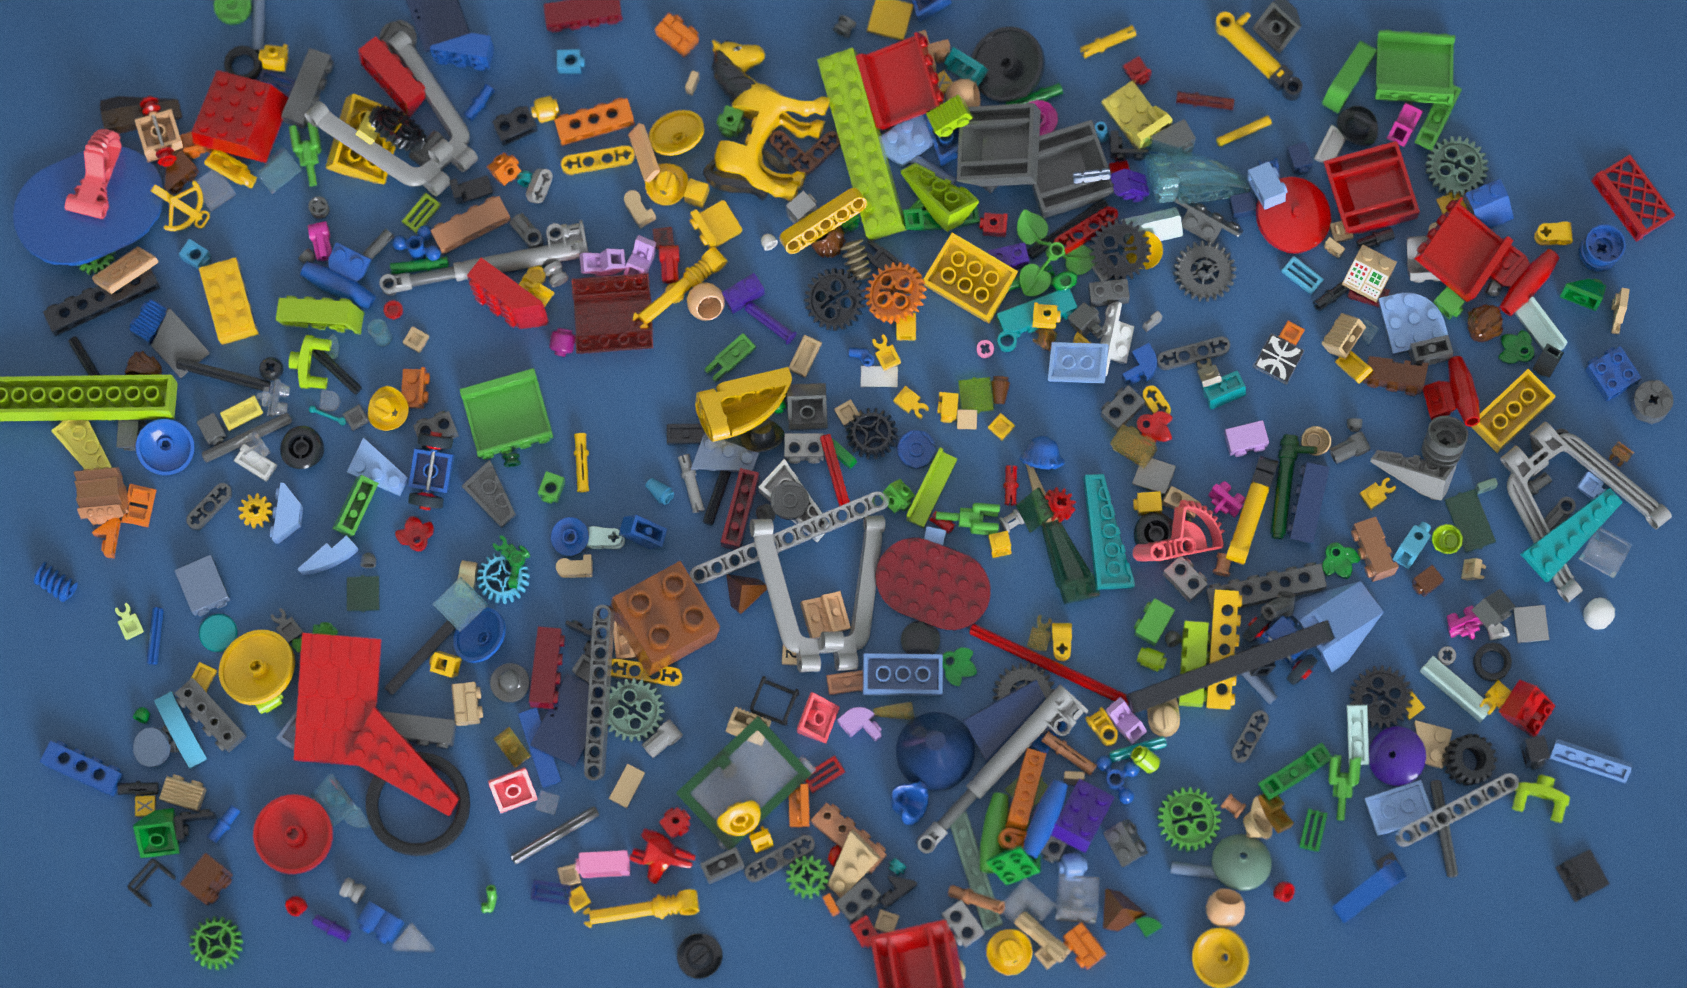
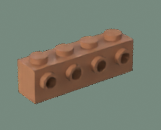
M499 196L496 198L490 197L485 200L484 204L480 206L474 205L467 210L468 212L462 215L456 214L446 223L436 224L431 233L442 255L510 222V216Z
M826 803L812 818L811 823L842 849L850 831L854 830L881 857L868 871L872 874L887 857L886 849L878 842L874 844L870 840L871 836L863 829L859 831L854 827L856 823L848 816L844 818L840 815L841 810L834 804L830 806Z

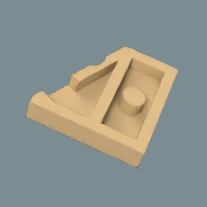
M1621 288L1620 292L1615 294V299H1612L1611 310H1614L1611 334L1619 335L1620 325L1623 323L1628 305L1629 289Z
M1415 720L1414 727L1416 733L1422 739L1426 748L1425 765L1443 769L1442 762L1445 761V758H1442V753L1446 752L1444 748L1449 745L1452 730Z

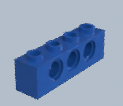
M59 740L56 743L53 741L49 742L40 760L43 765L114 797L118 789V782H121L124 777L120 773L121 769L111 764L109 767L102 765L103 761L94 756L89 759L84 756L85 752L76 748L72 751L67 748V744ZM68 754L70 756L69 761L64 764L61 763V758ZM84 762L87 763L86 770L80 772L78 770L79 765ZM99 771H104V777L97 780L96 774Z

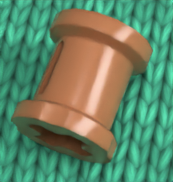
M1217 553L1216 557L1218 560L1216 568L1213 569L1214 574L1230 577L1231 560L1225 559L1227 554Z
M1230 794L1221 805V808L1227 809L1237 819L1247 805L1240 803L1233 797V794Z

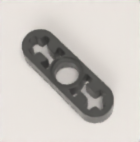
M225 483L216 485L188 514L187 524L191 529H202L231 499L232 490L229 485ZM220 489H227V495H221L218 498V500L220 501V503L218 504L217 501L212 497L215 496L217 498L220 495ZM207 502L215 504V508L210 512L204 509ZM201 509V511H202L205 515H207V517L204 518V516L202 515V516L199 518L200 523H199V524H196V523L193 524L192 518H193V517L198 518V517L201 515V513L198 512V511Z
M1256 711L1251 716L1231 753L1232 759L1236 763H1244L1250 757L1268 725L1269 717L1266 712ZM1261 715L1264 717L1263 721L1265 723L1259 724L1257 728L1261 730L1259 733L1255 728L1249 726L1252 725L1254 727L1257 722L1255 717L1259 718ZM1247 732L1255 734L1256 740L1254 742H1247L1244 736ZM1240 742H1242L1244 745L1251 747V749L1249 750V748L1246 747L1244 751V755H1246V757H1241L1239 759L1237 758L1238 754L1235 751H1240L1242 749L1243 745L1239 744Z

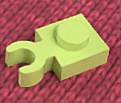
M125 603V612L121 613L118 607L115 608V612L122 618V620L118 621V624L125 639L129 640L143 633L144 629L136 613L130 615L131 607Z

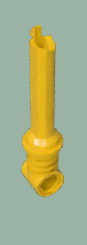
M715 246L710 248L694 266L685 268L683 278L638 315L635 312L633 321L639 318L644 323L640 326V329H647L649 322L690 288L703 283L704 279L712 275L711 273L720 271L727 264L728 260Z
M687 889L678 892L677 897L675 894L672 897L667 895V898L657 894V897L648 902L597 910L587 908L583 914H590V921L584 922V924L591 928L592 924L649 915L664 919L665 916H668V913L673 915V912L678 914V911L682 915H693L699 912L698 895L696 890Z

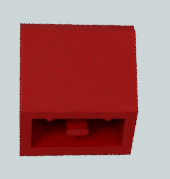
M1519 679L1498 712L1508 722L1529 736L1536 737L1554 710L1555 705L1536 685Z

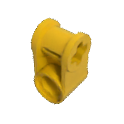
M1571 223L1541 224L1534 234V240L1537 244L1543 246L1573 243Z
M1052 623L1053 654L1058 661H1066L1071 655L1072 623ZM1061 647L1065 650L1064 654H1060Z
M1102 707L1092 716L1085 717L1087 724L1095 732L1103 745L1112 746L1116 743L1118 737L1117 729ZM1105 732H1112L1114 738L1107 740L1103 735Z

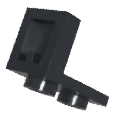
M1118 131L1110 132V158H1114L1117 161H1123L1126 158H1134V160L1141 161L1149 157V149H1119L1122 148V137H1118Z
M487 175L458 184L457 179L449 181L457 205L493 193Z
M566 620L565 625L567 628L591 638V641L588 640L583 649L585 655L591 658L592 628L587 630L582 627V623L576 620H572V622Z
M210 809L199 810L198 814L181 812L179 816H174L176 840L179 843L187 842V836H190V829L186 822L216 819V814L211 812Z

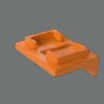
M129 484L127 492L129 512L122 516L121 523L148 527L156 489ZM132 502L141 505H146L147 509L129 505V503Z

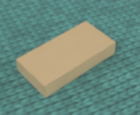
M804 335L790 363L789 370L806 378L822 342Z
M627 764L609 800L627 808L645 773Z

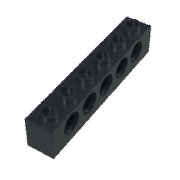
M149 268L135 278L141 279L138 285H132V280L124 285L122 292L118 294H111L102 287L97 286L93 289L87 288L83 290L82 294L78 296L67 297L64 302L58 305L52 304L48 306L47 310L43 311L52 333L56 337L160 289L152 268ZM105 295L103 301H97L98 296ZM82 303H88L86 309H79ZM70 311L68 317L62 318L63 312Z

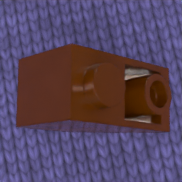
M182 151L175 155L177 159L174 164L166 167L165 190L171 195L179 193L183 185L193 181L199 172L194 163Z

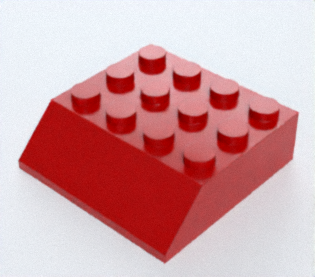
M217 70L192 129L193 144L266 163L282 125L283 119L281 116L289 98L271 84Z
M1397 141L1323 161L1345 233L1363 234L1418 218L1420 213Z
M480 258L467 274L468 284L471 286L470 289L475 296L474 299L481 305H488L490 307L489 310L498 317L499 315L503 316L505 322L514 328L516 326L519 329L548 325L549 320L543 302L483 258Z
M946 920L870 936L879 988H964L956 940Z

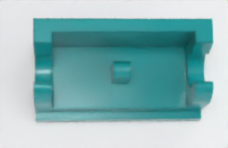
M953 47L944 62L947 65L946 68L962 79H970L979 86L988 69Z
M1238 370L1221 377L1222 382L1207 387L1202 385L1203 394L1208 400L1210 410L1246 396V386Z

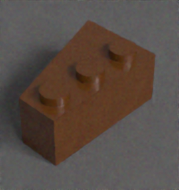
M1368 357L1367 364L1373 370L1363 380V383L1367 384L1368 387L1378 388L1380 386L1385 387L1390 392H1397L1399 390L1404 391L1406 395L1410 396L1420 395L1425 384L1428 363H1422V366L1411 365V361L1406 360L1403 364L1394 362L1393 359Z

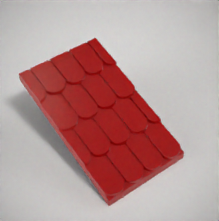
M302 633L294 744L295 761L358 766L346 758L373 707H377L381 639Z

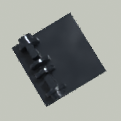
M1590 849L1555 867L1574 902L1610 884Z

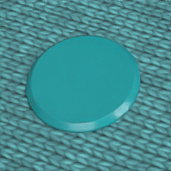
M224 614L210 615L201 623L199 628L200 642L206 649L213 652L225 651L237 639L238 635L235 622Z

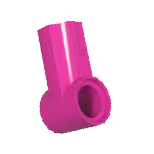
M327 221L307 225L317 261L328 260L332 253Z

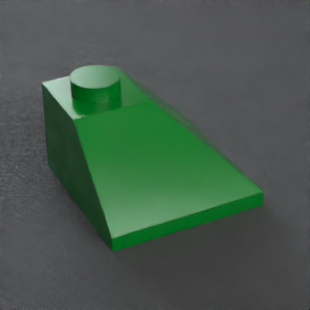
M1595 278L1566 283L1560 298L1596 311L1603 299L1607 285H1604L1601 280Z
M174 808L154 810L133 824L140 858L180 853V846L176 840L174 816L176 814Z

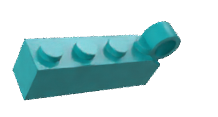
M1070 288L1053 292L997 313V321L1002 331L997 339L999 349L1003 352H1011L1015 349L1017 338L1021 336V333L1027 331L1032 333L1039 329L1038 327H1032L1034 303L1057 305V311H1061L1060 319H1068L1077 309ZM1006 336L1011 337L1013 344L1011 346H1004L1001 344V339Z

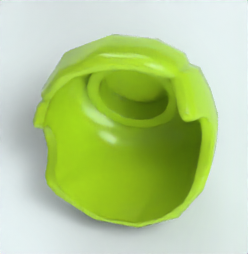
M1444 524L1438 526L1433 531L1431 540L1436 550L1444 554H1453L1461 548L1463 536L1461 531L1455 526Z

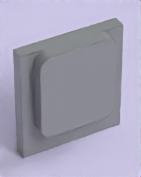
M1143 455L1132 484L1154 492L1161 491V494L1165 495L1173 479L1176 466Z
M1545 605L1513 608L1517 643L1549 640Z

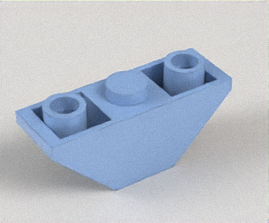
M280 483V488L276 489L275 498L278 502L277 507L273 509L275 523L270 528V537H272L276 544H279L299 529L302 522L303 507L285 483Z

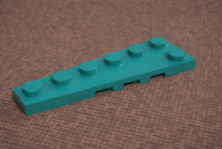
M1104 474L1084 475L1083 481L1096 590L1134 588V578L1130 564L1127 562L1126 550L1121 541L1120 529L1117 527L1115 512L1111 504Z
M1611 488L1606 489L1584 507L1576 511L1571 517L1564 520L1555 529L1548 532L1543 538L1537 540L1521 552L1520 555L1545 582H1549L1623 502Z

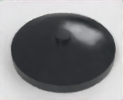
M1001 27L991 31L979 41L971 57L988 69V72L978 86L979 91L986 97L998 102H1013L1030 94L1039 84L1045 68V56L1040 43L1029 32L1018 27Z

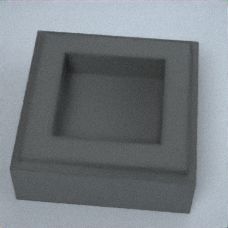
M360 405L343 413L352 431L369 422Z

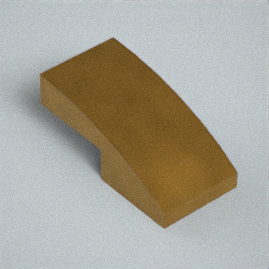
M1264 793L1260 794L1258 797L1260 805L1276 832L1279 834L1291 828L1294 822L1282 809L1285 804L1279 796L1268 800Z

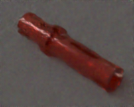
M1177 91L1176 103L1190 104L1193 107L1205 106L1233 111L1234 98L1201 95L1199 92L1186 93Z

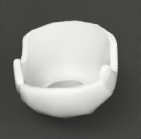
M1594 598L1584 608V621L1593 629H1604L1614 619L1615 608L1605 598Z

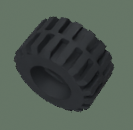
M1466 734L1449 742V745L1444 748L1446 752L1442 753V758H1445L1442 766H1446L1444 771L1446 774H1450L1449 778L1451 780L1456 779L1455 783H1463V786H1468L1485 781L1493 774L1491 771L1496 768L1494 763L1497 762V757H1494L1496 751L1491 749V742H1486L1487 738L1484 736L1480 738L1479 734ZM1465 749L1470 750L1475 755L1476 767L1474 770L1468 769L1463 763L1462 755Z

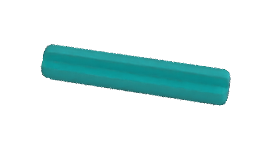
M1162 736L1114 750L1109 753L1112 762L1131 758V753L1137 746L1147 747L1149 750L1155 751L1167 746L1166 739Z

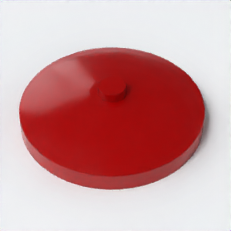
M1299 177L1279 179L1280 182H1283L1287 188L1285 202L1264 210L1258 199L1256 206L1258 228L1267 242L1283 252L1303 253L1309 251L1321 243L1329 231L1331 224L1329 203L1323 192L1312 182Z
M285 795L271 801L262 809L254 825L253 840L258 855L269 867L286 874H300L315 868L327 856L333 841V827L329 815L315 800L303 795Z

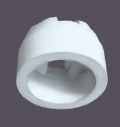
M765 234L761 238V244L766 251L773 249L778 244V241L772 234Z

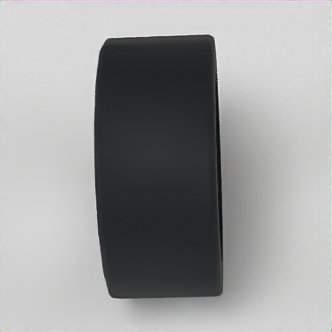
M241 45L234 47L225 56L224 66L227 73L253 80L257 79L261 73L262 65L259 56L249 46ZM240 55H248L254 61L253 69L244 75H239L232 69L233 60Z
M1493 642L1481 646L1473 659V667L1477 675L1491 682L1505 677L1512 664L1511 654L1507 648ZM1496 651L1501 654L1504 660L1503 668L1497 673L1485 671L1481 666V657L1484 653Z

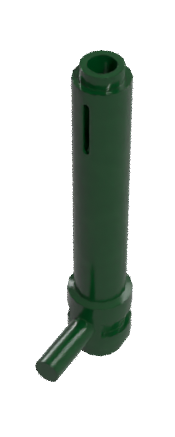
M1284 434L1283 438L1280 439L1281 450H1279L1278 454L1280 461L1270 530L1272 538L1280 540L1286 535L1294 466L1298 453H1317L1316 446H1299L1298 436Z

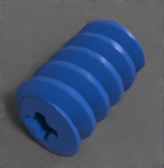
M43 562L35 573L34 583L40 585L42 589H46L49 594L53 593L55 598L59 597L61 602H65L74 594L78 583L76 582L72 586L73 579L70 578L65 581V574L58 577L60 571L56 570L52 573L54 567L51 565L46 569L47 562Z

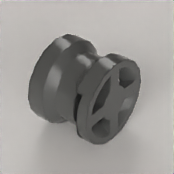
M840 15L838 18L839 22L834 25L833 30L840 36L849 38L851 35L850 31L855 28L856 23L851 18Z
M314 197L310 200L309 210L312 216L317 219H323L329 214V206L323 197Z

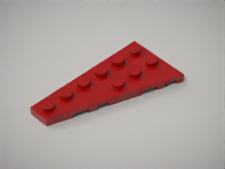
M373 707L346 759L450 816L460 798L442 781L433 768L422 759V756L397 732L389 720H386L377 707Z

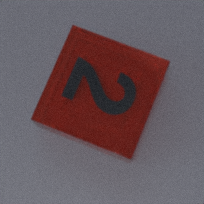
M672 227L653 229L654 242H656L655 249H659V246L674 245Z

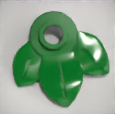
M1521 330L1517 336L1514 334L1501 336V342L1505 348L1498 356L1501 361L1514 364L1518 361L1528 362L1533 359L1535 350L1531 345L1532 338L1528 332ZM1523 350H1528L1526 354L1521 353Z
M1333 542L1325 549L1326 558L1322 562V569L1326 576L1336 572L1340 577L1348 579L1352 573V564L1359 562L1360 557L1353 548L1343 547L1340 543ZM1335 548L1338 550L1337 556L1333 555V550Z
M962 647L955 652L947 651L943 653V669H945L946 679L951 684L960 686L962 677H971L977 674L975 665L969 660L973 655L972 650ZM948 658H953L954 662L953 664L948 665L946 663V660Z

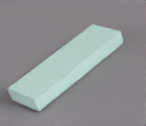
M1347 705L1349 764L1350 759H1353V757H1361V764H1369L1368 705Z

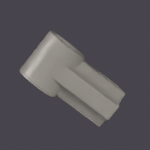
M668 720L642 746L654 758L667 746L676 743L683 734L671 720Z

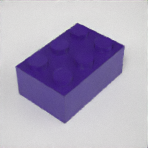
M1079 778L1055 823L1051 836L1086 853L1115 797Z

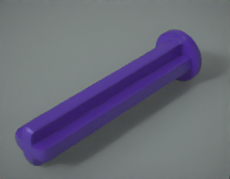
M749 302L744 310L785 340L787 345L793 341L797 334L795 331H790L753 302Z

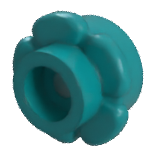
M522 171L517 175V183L528 188L533 174L529 171Z
M895 857L891 862L889 861V864H891L889 869L897 875L900 872L904 874V870L907 868Z

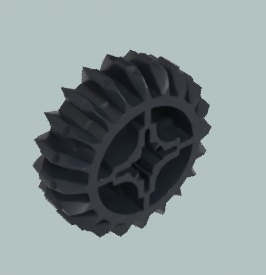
M867 408V414L860 410V417L854 414V421L848 422L851 427L846 428V432L850 433L846 436V440H852L848 443V446H855L853 453H857L860 450L859 457L862 458L865 453L867 460L870 459V455H874V460H877V454L880 453L883 458L885 457L884 450L887 453H891L889 446H896V443L892 440H898V436L895 435L898 432V428L894 427L896 425L895 421H890V414L884 417V410L878 414L877 408H874V413H870V408ZM875 420L871 425H861L866 421ZM881 423L887 428V438L879 432ZM857 430L865 436L863 445L856 437ZM874 430H875V435H876V436H875V437L873 436V437H870V438H869V433H868V432H869V431L871 432V431H874ZM874 442L883 443L878 447L870 448V445Z

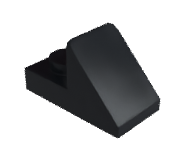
M887 876L895 890L892 891L890 889L882 895V906L887 909L916 888L917 882L915 880Z

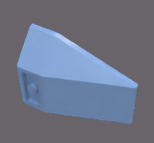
M1358 581L1299 599L1294 603V612L1290 617L1296 625L1300 624L1303 629L1329 620L1335 639L1316 647L1321 653L1320 658L1332 673L1349 661L1384 612L1363 583Z

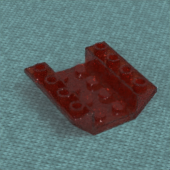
M649 273L572 279L576 354L654 348L653 320L647 324V329H640V326L644 323L639 318L633 321L635 312L638 315L651 304Z

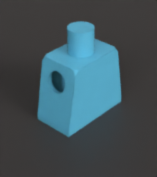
M1421 522L1419 526L1414 525L1400 545L1393 560L1409 570L1431 536L1429 534L1431 526L1426 522Z

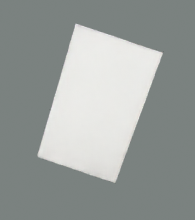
M861 366V387H897L898 366H894L886 371H883L881 366Z

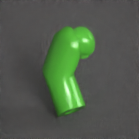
M494 885L486 887L488 902L481 903L483 913L494 911L497 901V892Z

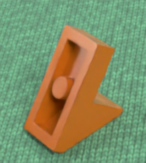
M119 518L109 519L92 532L95 537L106 538L102 542L101 550L107 558H115L121 524Z

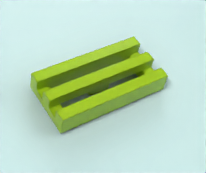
M425 193L402 220V223L417 234L418 229L431 219L441 207V204ZM428 199L429 202L415 217V219L410 223L409 220L414 216V214ZM433 204H435V205L431 208V210L425 215V217L420 221V223L415 227V225L417 224V222L423 217V215L428 211V209H429Z

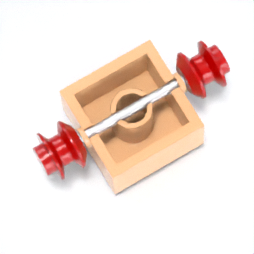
M147 96L140 103V106L144 108L142 113L147 116L135 119L147 162L158 160L159 165L169 167L177 159L175 154L179 151L183 152L182 141L172 109L159 112L161 106L157 105L159 103L158 98Z

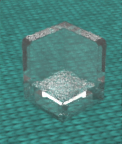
M255 430L236 443L251 465H254L271 453Z

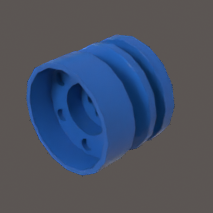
M1608 224L1592 228L1582 240L1578 249L1579 259L1582 264L1594 272H1605L1611 269L1624 254L1626 243L1623 234L1616 227Z

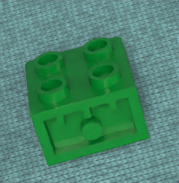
M1017 846L988 858L987 864L1007 886L1041 872V854L1035 859L1030 857L1021 846Z

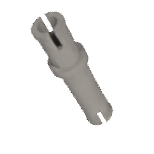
M690 454L683 455L684 457H678L682 469L681 477L685 480L692 512L699 513V510L702 512L705 508L703 507L695 477L697 474L695 470H691Z

